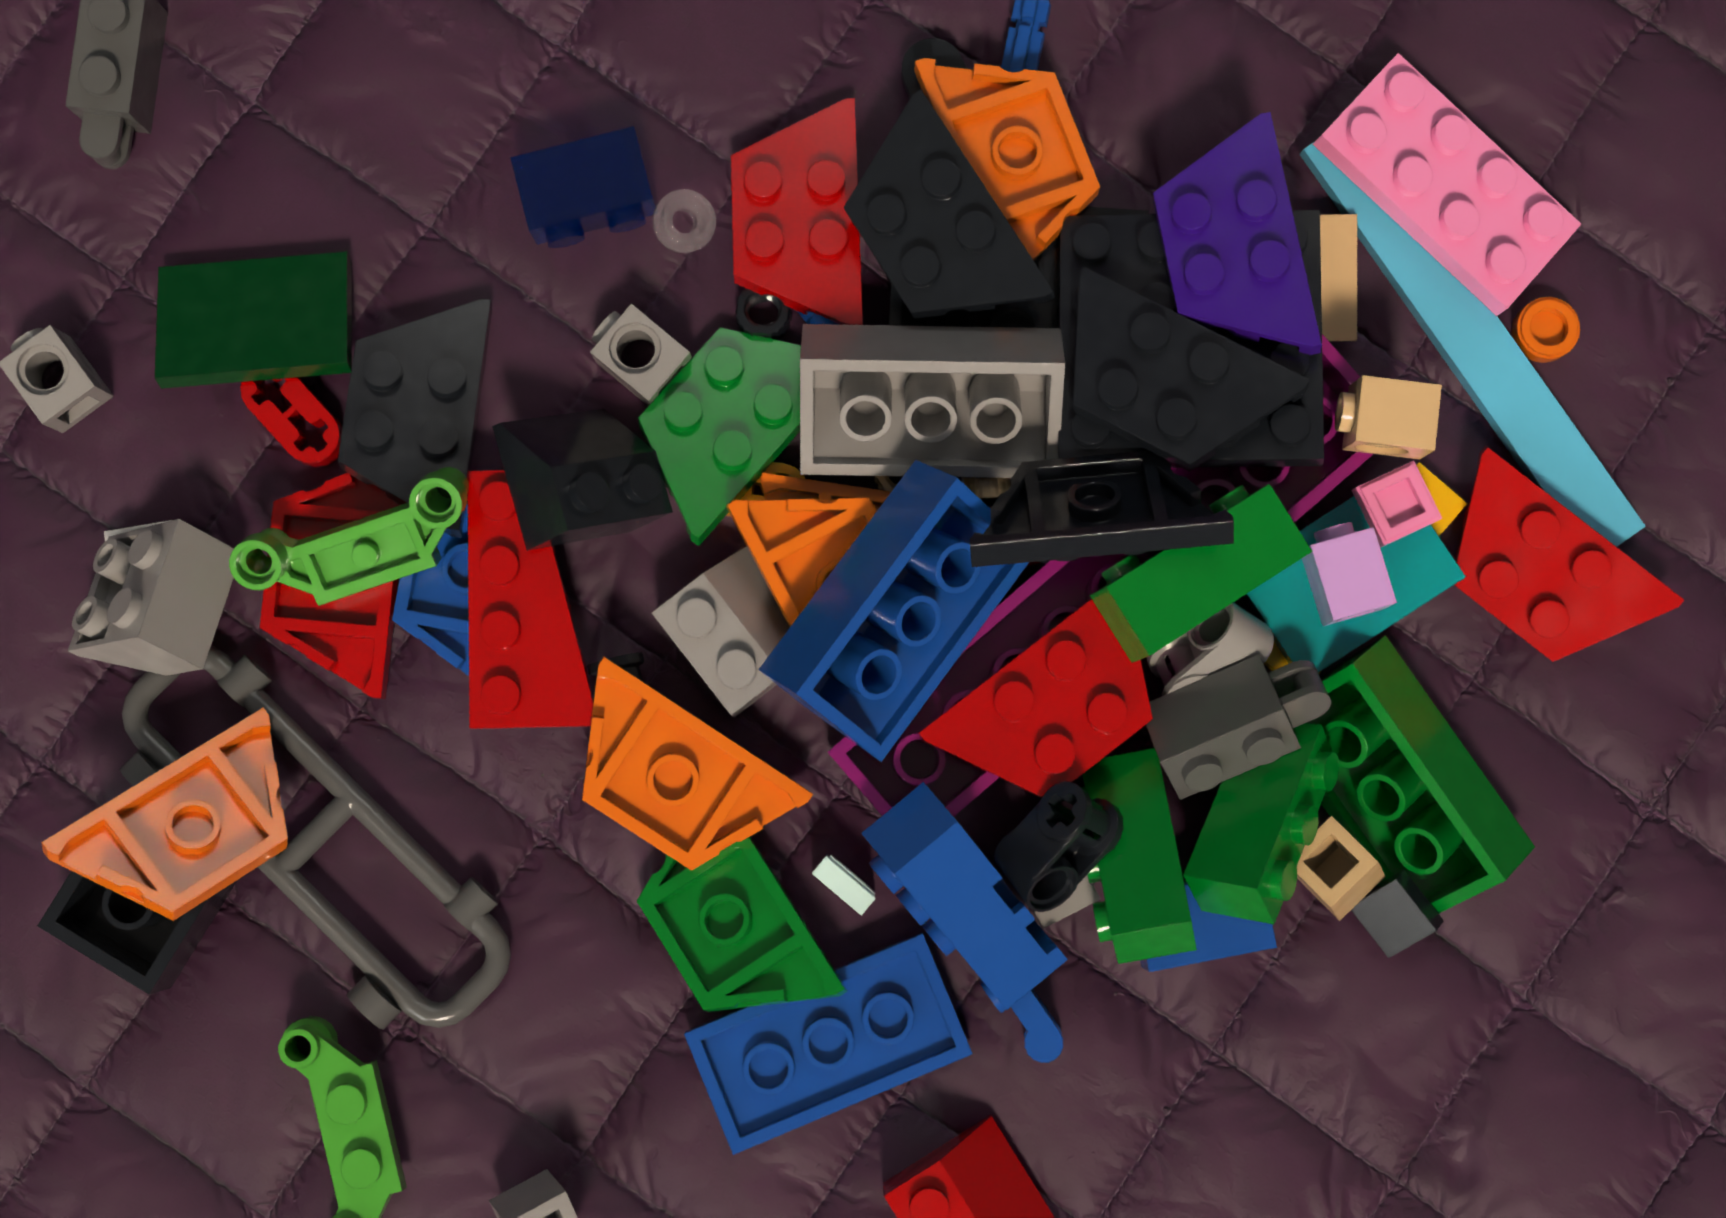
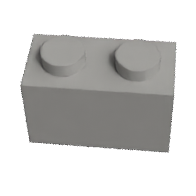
M747 546L702 573L652 612L656 620L734 718L777 685L758 669L790 627Z

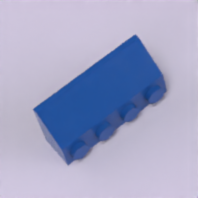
M915 460L758 670L800 704L882 762L1029 562L972 567L969 539L974 532L984 534L991 523L990 508L957 477Z

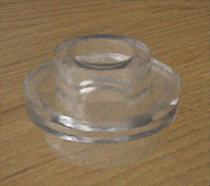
M679 189L670 192L658 202L653 213V229L658 240L666 248L674 252H695L704 247L711 240L715 232L716 216L711 203L702 194L693 190ZM676 211H685L692 217L693 228L690 233H681L674 227L673 216Z

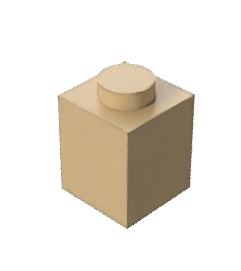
M1332 816L1317 829L1312 844L1309 846L1305 845L1297 865V879L1339 921L1386 877L1379 862Z

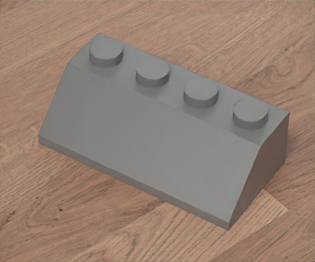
M803 324L800 354V475L904 476L913 462L918 460L955 477L1012 478L1022 462L1058 459L1065 375V357L1061 329Z

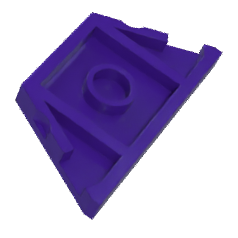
M1271 112L1261 113L1153 192V203L1176 313L1208 329L1223 328L1235 337L1259 342L1260 337L1298 346L1300 353L1308 355L1321 353L1322 343Z

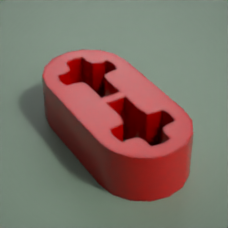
M300 377L285 378L286 382L280 388L281 393L292 404L285 412L269 400L260 404L259 400L265 394L260 386L263 380L241 382V397L247 408L291 456L303 464L312 467L328 466L338 459L343 426ZM271 379V380H273V381H275V382L277 383V382L282 381L283 379ZM303 416L307 422L317 428L327 424L328 428L322 435L327 443L323 450L318 451L311 446L302 450L301 446L307 438L295 424L299 418Z

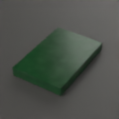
M347 251L158 267L155 380L161 389L351 373L352 262Z

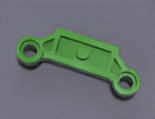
M444 467L430 472L415 485L411 491L408 503L300 540L288 537L285 532L277 528H267L259 533L251 534L245 537L233 549L229 559L231 574L240 585L251 590H264L279 582L313 594L317 605L320 606L435 567L442 559L437 548L447 528L457 521L466 507L469 489L467 478L461 471L452 467ZM437 487L447 490L451 498L443 497L438 492ZM262 550L266 551L271 558L267 557Z
M317 1016L304 1017L287 1027L279 1042L278 1053L283 1063L291 1068H296L309 1080L338 1204L336 1215L332 1218H381L392 1194L403 1191L407 1185L378 1062L375 1060L363 1063L339 1045L337 1033L332 1024L326 1019ZM299 1036L305 1037L310 1042L311 1052L309 1056L303 1055L298 1050L297 1039Z

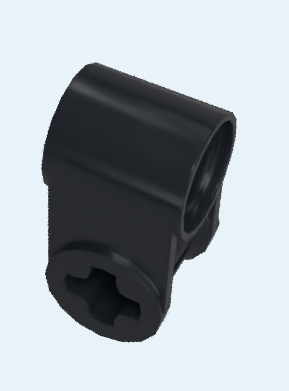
M1064 781L1055 784L1045 792L1040 802L1020 824L1002 838L996 847L994 854L995 862L1029 908L1037 912L1052 910L1070 898L1077 885L1106 854L1115 848L1123 832V816L1119 808L1106 799H1091L1088 792L1076 783ZM1066 801L1067 803L1073 805V807L1070 810L1060 805V803ZM1091 830L1099 834L1100 838H1093L1087 835V833Z

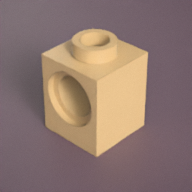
M1362 375L1349 386L1348 393H1340L1337 401L1335 430L1344 432L1342 450L1419 460L1432 453L1436 447L1442 385Z

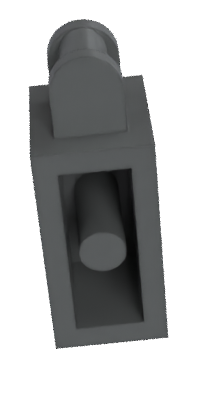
M80 0L65 106L82 120L79 137L82 150L106 169L120 168L128 161L131 154L134 132L151 134L168 17V12L157 0Z
M1258 654L1150 701L1153 719L1146 724L1160 763L1181 800L1195 793L1212 789L1223 781L1260 765L1270 764L1281 756L1300 749L1301 746L1293 728L1325 714L1330 708L1331 698L1319 676L1316 666L1312 662L1299 660L1267 673Z

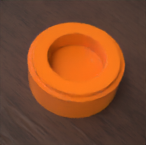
M1541 297L1524 306L1516 314L1512 323L1511 334L1527 359L1534 362L1547 363L1561 358L1573 349L1580 335V322L1574 309L1565 301L1555 297Z

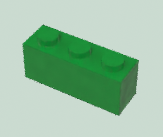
M1242 484L1208 505L1213 514L1226 510L1233 516L1234 544L1161 550L1143 562L1140 561L1137 555H1129L1101 573L1107 585L1091 594L1090 597L1131 663L1154 654L1312 552L1270 484L1250 495Z
M1304 723L1293 728L1301 746L1300 749L1281 756L1270 764L1260 765L1221 782L1183 874L1201 911L1275 924L1283 901L1290 900L1294 894L1297 884V865L1305 845H1311L1315 839L1318 829V810L1325 792L1331 791L1334 788L1338 778L1339 759L1337 754L1332 751L1322 725Z
M1155 748L1104 757L1082 774L1084 787L1082 788L1088 792L1091 799H1106L1117 806L1123 816L1124 828L1121 839L1115 848L1106 854L1088 873L1090 884L1102 882L1105 901L1092 903L1099 941H1113L1118 964L1195 951L1197 948L1157 752ZM1093 832L1094 838H1100L1099 834Z

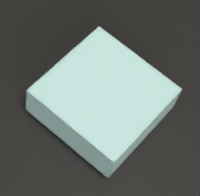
M832 854L830 856L826 855L812 871V874L861 916L876 899L875 890Z

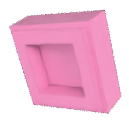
M1414 460L1352 490L1369 527H1374L1380 548L1442 519Z

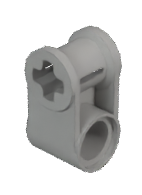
M1233 602L1154 654L1148 656L1147 662L1150 671L1156 677L1161 678L1164 686L1162 696L1258 654L1264 664L1273 649L1274 636L1271 628L1266 623ZM1166 656H1169L1171 661L1168 665L1165 660Z

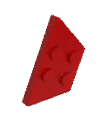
M845 98L731 155L734 283L760 295L769 294L776 296L785 306L805 315L811 311L840 325H863L860 234L844 209L845 204L858 185L855 98Z
M1485 446L1481 450L1477 460L1478 468L1470 503L1467 504L1462 525L1463 533L1460 546L1455 555V561L1466 577L1454 585L1552 662L1674 610L1683 603L1684 599L1490 448Z
M345 473L325 481L322 486L310 491L301 490L273 501L270 528L280 529L288 537L300 540L399 506V504L388 498L386 492L377 486L365 484L351 474ZM398 579L320 606L317 605L313 594L276 582L263 591L260 629L284 644L290 645L306 655L308 659L361 689L363 693L371 698L386 699L394 626L392 617L397 596Z
M1091 599L918 734L924 742L1042 798L1045 792L1055 784L1076 780L1149 723L1153 717L1141 660L1131 663Z

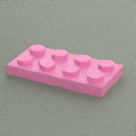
M1399 53L1395 55L1313 143L1325 157L1496 316L1510 307L1581 226V223Z

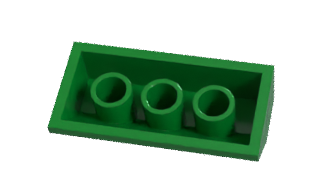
M1386 635L1320 676L1331 698V705L1325 714L1307 723L1322 725L1330 747L1339 759L1337 782L1331 791L1325 792L1321 805L1330 817L1332 816L1379 862L1386 876L1380 883L1405 870L1439 914L1506 881L1532 852L1535 846Z

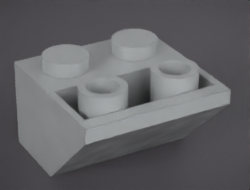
M181 519L109 536L108 540L99 548L94 558L93 569L96 574L88 596L80 603L73 616L72 627L75 632L68 652L79 657L165 676L202 670L234 579L229 567L230 555L234 548Z

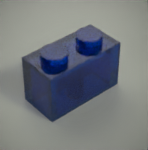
M634 126L510 157L528 229L537 245L547 242L549 248L568 247L585 239V232L609 227V231L613 233L626 232L645 225V217L658 214Z

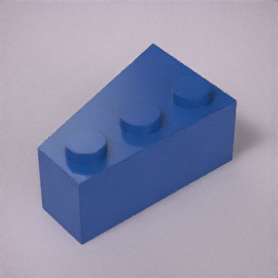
M924 782L861 833L878 853L869 862V865L893 894L903 886L905 887L896 894V897L920 926L923 925L924 930L946 956L957 949L1006 1010L1068 960L1037 924L1035 918L1021 901L1019 902L1002 880L1001 875L958 821Z

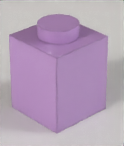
M1347 522L1314 533L1317 543L1309 546L1312 552L1303 557L1302 561L1322 626L1380 611L1397 603L1374 527L1355 532L1352 522Z

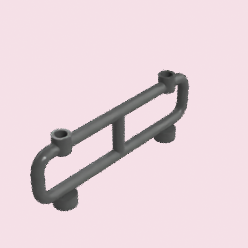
M211 645L203 669L209 672L217 680L220 687L250 714L264 707L269 714L271 735L334 796L288 843L287 849L257 868L365 974L347 993V997L375 1026L384 1030L401 1011L425 1026L441 1028L459 1023L469 1016L499 986L509 969L511 949L508 936L499 922L490 914L498 904L497 900L473 877H470L461 886L264 691L273 680L253 659L244 654L235 663L226 653ZM146 671L135 682L125 697L122 710L124 729L139 750L119 770L132 786H135L182 757L151 725L148 716L149 707L152 702L180 674L165 676ZM352 815L444 904L446 910L462 926L471 931L483 944L486 953L484 963L448 1000L436 1002L425 997L298 871Z

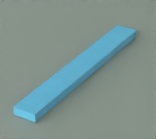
M1313 143L1304 148L1300 153L1301 158L1341 214H1357L1358 239L1525 476L1616 547L1645 528L1646 526L1498 316L1491 312L1325 157Z

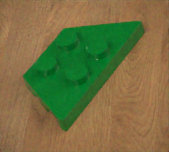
M720 327L638 417L639 428L644 439L656 451L666 487L670 495L675 499L686 523V530L691 541L697 546H700L729 513L726 505L735 500H740L800 432L801 345L757 335L752 337L749 333Z
M751 837L741 842H735L720 851L719 855L692 871L666 854L662 867L657 873L652 874L637 899V903L704 1011L712 1012L839 997L848 991Z

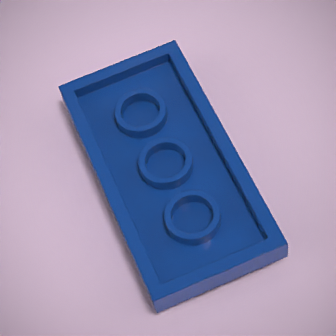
M922 932L835 968L834 970L848 990L839 997L740 1008L685 1031L684 1036L733 1155L973 1054Z

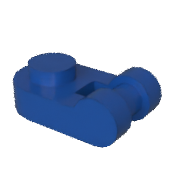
M980 980L979 982L999 1012L1003 1013L1006 1010L986 984ZM1032 989L1011 1008L1026 1028L1024 1042L1027 1054L1035 1061L1049 1063L1055 1060L1062 1052V1031L1035 990Z

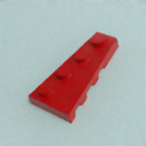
M504 470L468 471L469 728L591 727L594 699L582 649L579 646L571 616L567 592L557 563L555 547L550 546L526 550Z

